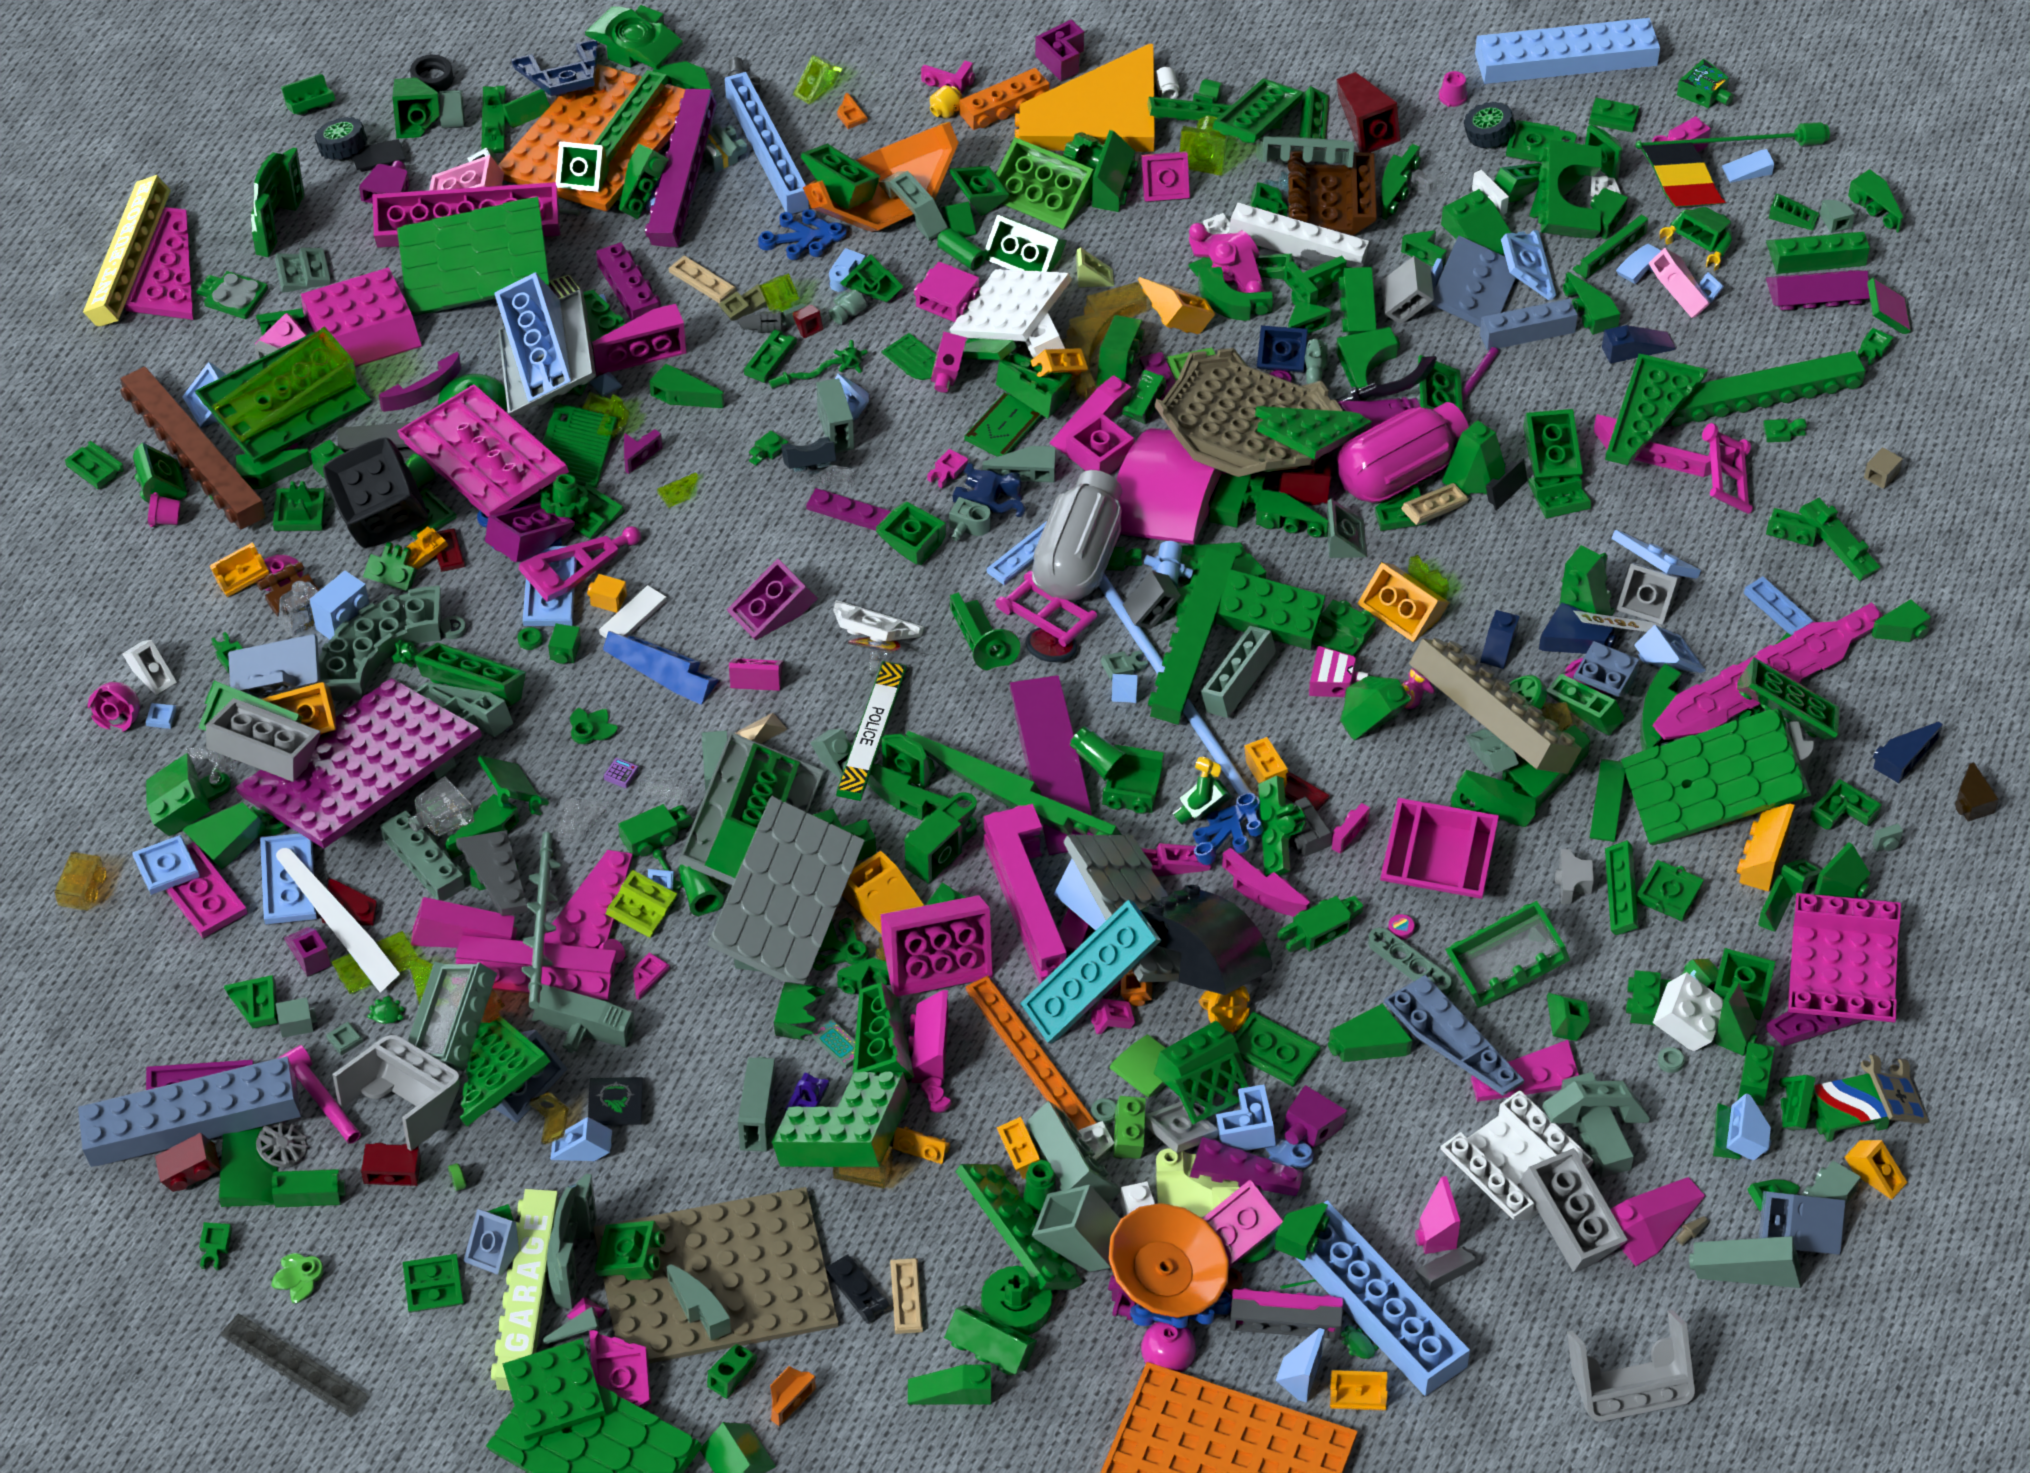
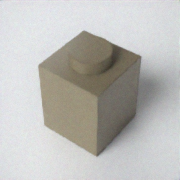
M1882 447L1867 463L1864 478L1885 489L1900 473L1903 458Z

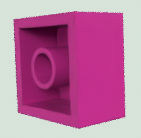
M1100 412L1066 437V456L1085 471L1097 470L1111 474L1122 466L1127 453L1134 444V438Z

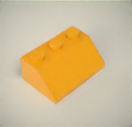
M1381 562L1357 604L1410 641L1415 642L1440 620L1450 602L1394 564Z
M324 682L262 698L264 701L302 715L301 724L319 730L320 735L336 731L334 703L330 687Z
M1787 804L1763 811L1759 821H1753L1750 835L1753 838L1752 841L1747 839L1743 854L1747 856L1745 860L1740 859L1736 872L1741 874L1739 883L1769 892L1788 837L1795 805Z

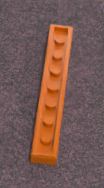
M987 975L967 985V993L1046 1101H1050L1064 1110L1078 1131L1096 1124L1094 1118L990 977Z

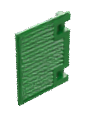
M555 402L553 415L550 418L543 445L567 465L569 471L567 474L572 475L578 485L585 486L588 484L591 487L597 488L618 417ZM562 414H568L567 422L561 421Z

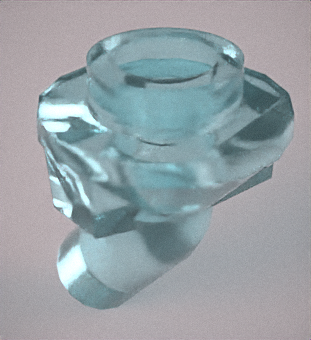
M1283 171L1279 181L1265 179L1263 184L1286 192L1288 191L1289 173L1287 174Z

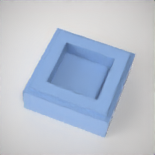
M151 703L145 722L146 726L171 729L177 710L176 705Z

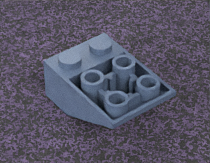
M1763 1191L1759 1238L1792 1236L1796 1250L1840 1255L1845 1200Z

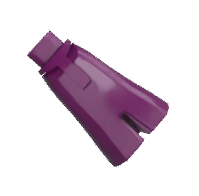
M1406 397L1375 401L1338 402L1343 411L1359 413L1364 418L1372 421L1370 429L1405 410L1420 407L1416 398L1407 399Z

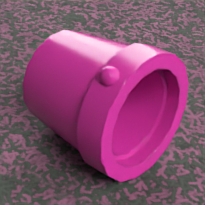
M1451 71L1444 76L1441 89L1439 90V99L1447 107L1460 106L1467 101L1466 77L1458 71Z
M157 492L151 494L148 525L150 527H154L156 524L178 525L181 501L159 496Z

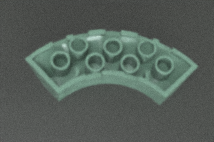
M440 586L409 589V593L394 597V594L387 596L388 599L375 605L371 603L358 611L357 616L348 622H343L334 631V636L328 643L323 645L322 653L319 657V683L324 682L330 687L333 700H361L370 677L386 659L396 653L395 643L402 639L404 642H411L414 645L430 641H441L442 612Z

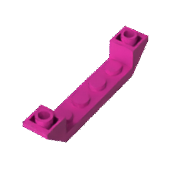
M1597 414L1594 433L1606 449H1608L1617 419ZM1649 441L1634 459L1701 477L1712 474L1710 452L1708 456ZM1720 445L1721 462L1732 466L1736 448Z

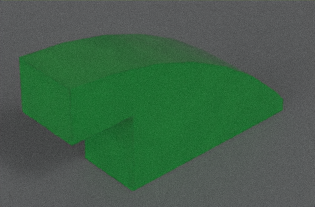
M1664 664L1658 671L1645 697L1640 724L1642 751L1657 745H1665L1669 740H1664L1653 727L1655 721L1677 695L1675 691L1680 684L1681 672L1667 664Z

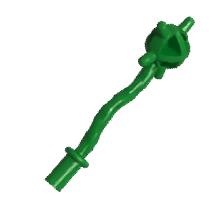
M850 340L849 347L843 351L834 350V354L840 357L823 362L819 368L811 373L787 374L783 372V375L768 380L772 389L784 384L790 385V380L793 379L807 380L815 378L824 369L833 364H842L839 372H843L846 368H855L858 373H861L862 369L859 365L862 356L867 354L868 351L866 349L859 351L854 347V341Z

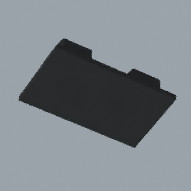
M399 139L364 146L362 150L352 155L356 169L361 172L373 170L372 167L378 164H389V166H392L394 161L405 160Z
M1521 458L1518 462L1511 461L1505 467V474L1499 480L1493 478L1486 485L1488 501L1494 505V510L1497 511L1528 481L1524 458Z

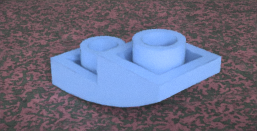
M1646 244L1631 254L1618 267L1616 272L1626 280L1636 284L1647 270L1653 272L1649 262L1661 250Z

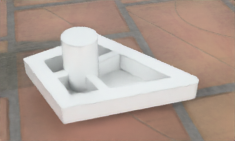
M1607 176L1592 177V197L1595 194L1598 195L1603 187L1621 194L1615 178H1608Z
M1223 213L1203 221L1207 232L1211 234H1229L1230 222Z
M1103 1121L1079 1130L1082 1135L1080 1138L1095 1153L1093 1156L1095 1160L1099 1159L1114 1146V1141Z

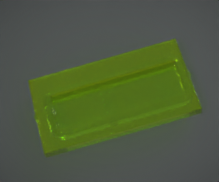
M403 931L375 942L398 972L420 963L419 957ZM351 954L332 961V966L349 994L373 984Z

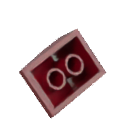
M1329 454L1322 455L1314 468L1304 465L1295 469L1280 470L1279 492L1286 493L1297 501H1307L1313 505L1328 503L1331 477Z

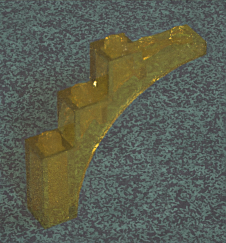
M1139 282L1086 296L1085 315L1069 319L1068 338L1061 341L1065 349H1082L1088 370L1081 372L1077 376H1072V380L1076 382L1075 386L1078 395L1083 396L1085 400L1096 390V385L1090 372V360L1095 348L1106 335L1114 316L1131 318L1146 312L1147 297Z

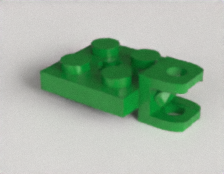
M1516 120L1515 133L1509 139L1506 157L1542 162L1539 160V153L1549 140L1563 141V139H1569L1570 143H1575L1577 135L1570 131L1560 130V127Z

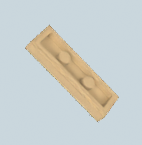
M685 255L669 267L670 273L718 303H721L736 292L735 286Z
M1452 483L1404 503L1401 509L1416 525H1419L1465 505L1469 499Z
M918 1259L890 1260L895 1334L923 1332Z

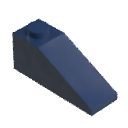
M1629 325L1604 330L1602 349L1610 364L1635 359L1639 353L1649 356L1676 350L1668 332Z
M1938 721L1892 738L1884 747L1879 746L1873 756V759H1875L1873 769L1900 783L1939 739L1943 724Z

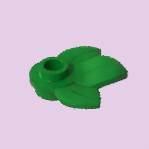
M577 708L570 716V723L573 727L571 729V738L578 744H588L593 740L609 739L618 729L616 725L608 724L607 709L587 714L583 709Z

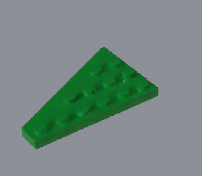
M494 1010L482 1018L467 1062L468 1067L465 1074L468 1076V1082L464 1083V1098L461 1103L464 1113L460 1116V1119L466 1126H469L489 1109L499 1106L503 1098L511 1092L518 1091L526 1080L541 1073L545 1066L551 1062L543 1051Z

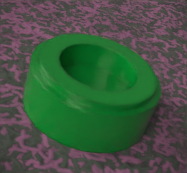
M524 628L518 633V644L525 650H534L542 644V634L536 628Z

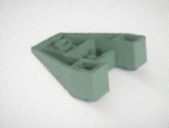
M429 682L424 683L415 690V692L493 737L503 733L505 729L513 724L505 700L490 692ZM452 757L429 775L439 779L447 774L449 770L456 766L454 758Z

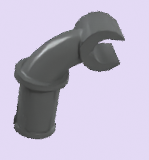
M733 57L729 60L730 71L728 72V77L744 72L741 58ZM755 75L749 76L756 92H760V77Z

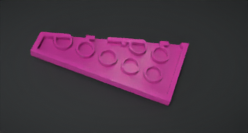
M164 207L125 303L126 311L193 320L188 217L185 209Z
M606 851L552 924L556 926V930L545 933L544 943L599 949V946L610 938L615 919L605 913L610 903L618 894L621 885L628 877L633 859L632 853Z

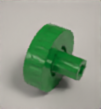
M1008 1266L997 1270L985 1281L981 1294V1311L1025 1335H1030L1040 1330L1050 1318L1052 1312V1290H1040L1024 1266ZM1002 1303H1005V1305H1006L1008 1308L1013 1309V1310L1023 1309V1308H1025L1029 1303H1031V1305H1030L1027 1309L1022 1310V1311H1011V1310H1008L1007 1308H1005L1004 1305H1002Z

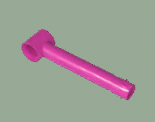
M299 1045L278 1057L288 1056L297 1079L338 1129L348 1144L356 1142L360 1138L361 1133L309 1068L312 1066V1061L305 1048Z

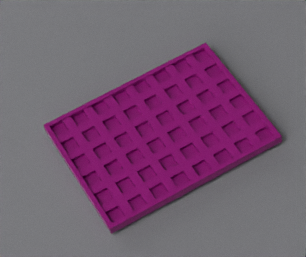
M391 678L336 716V731L320 735L307 769L294 782L259 770L235 788L237 793L244 799L325 849L482 735L478 727Z

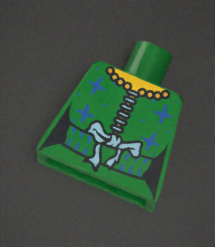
M1704 58L1678 82L1677 96L1706 108H1710L1716 101L1728 106L1732 102L1734 94L1727 91L1728 76Z

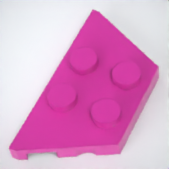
M590 1330L591 1364L596 1383L642 1409L651 1404L648 1351L646 1347L635 1343L629 1344L623 1339L610 1338L599 1334L598 1331Z

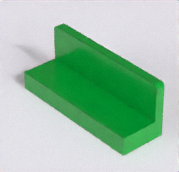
M959 592L950 595V610L971 651H973L977 640L985 633L993 630L978 600L964 603Z

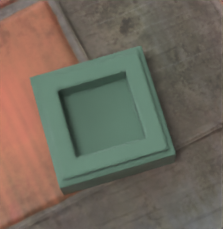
M349 1022L326 1034V1038L340 1055L363 1043L362 1037Z

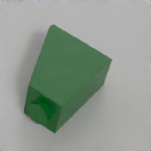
M241 802L186 826L183 831L208 857L223 869L267 827L261 821L264 816L254 806L249 809Z
M1383 1003L1331 1029L1328 1048L1332 1055H1338L1343 1062L1407 1056L1411 1053L1412 1039Z

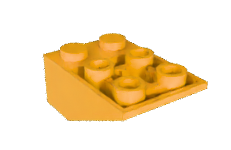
M1141 277L1138 278L1139 283L1143 287V292L1149 297L1152 307L1159 313L1162 323L1168 328L1180 329L1186 333L1200 334L1215 316L1207 300L1170 285Z
M879 851L852 870L842 893V896L881 935V914L924 906L899 868L882 851Z

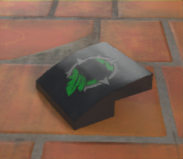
M643 1077L590 1078L588 1117L602 1125H642Z

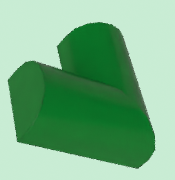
M1839 779L1811 809V818L1814 823L1828 830L1846 813L1869 827L1879 815L1882 804Z

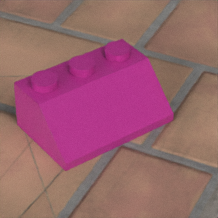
M942 990L917 1004L916 1014H911L910 1030H915L914 1036H909V1052H913L911 1063L914 1078H912V1083H923L930 1077L940 1078L942 1084H944L948 1031V990Z

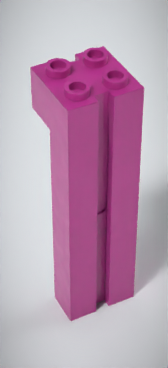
M1033 804L1002 812H993L990 815L984 816V830L986 832L984 834V847L1039 984H1041L1066 960V950L1029 862V859L1042 856L1039 837H1034L1040 835L1042 825Z

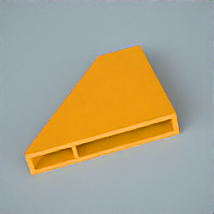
M1147 44L1021 103L1020 113H1015V127H1019V129H1015V137L1048 151H1065L1066 144L1073 141L1076 133L1084 132L1105 144L1109 130H1113L1135 152H1154V116H1150L1147 106L1148 98L1154 97L1153 44Z

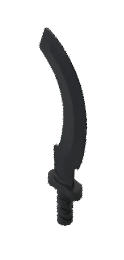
M1422 357L1416 369L1402 379L1380 385L1372 383L1360 389H1357L1355 386L1350 388L1351 394L1334 400L1337 403L1340 401H1363V399L1371 396L1383 397L1408 390L1422 382L1431 373L1437 357Z

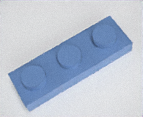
M1763 576L1745 587L1744 594L1790 635L1813 622L1810 617Z

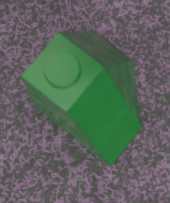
M418 78L394 79L392 99L396 139L419 138L425 132V129L440 115L438 92Z
M1478 420L1463 431L1442 483L1446 486L1454 483L1465 495H1470V493H1484V495H1487L1486 485L1493 478L1499 480L1505 474L1506 466L1496 432Z
M1367 676L1346 688L1344 709L1341 713L1340 722L1355 741L1393 719L1411 699L1398 679Z

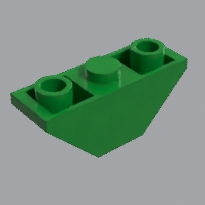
M687 61L662 65L657 70L653 69L654 72L667 74V84L672 82V86L683 89H711L705 69Z

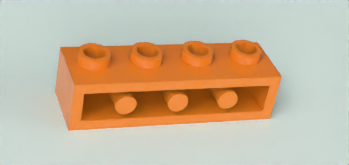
M1033 68L960 99V116L973 131L978 128H985L992 122L999 119L1004 120L1009 115L1020 112L1021 103L1049 91L1050 83L1036 68Z

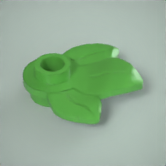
M291 1253L281 1259L283 1269L274 1275L271 1286L279 1290L290 1289L292 1303H299L313 1292L314 1282L320 1280L323 1275V1264L317 1257L308 1256L305 1258L299 1253ZM312 1266L311 1270L305 1272L307 1268Z

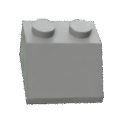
M1631 563L1616 610L1663 625L1675 599L1681 577L1667 574L1664 571L1642 564Z

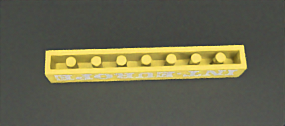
M158 175L137 181L83 311L96 326L119 321L171 191Z

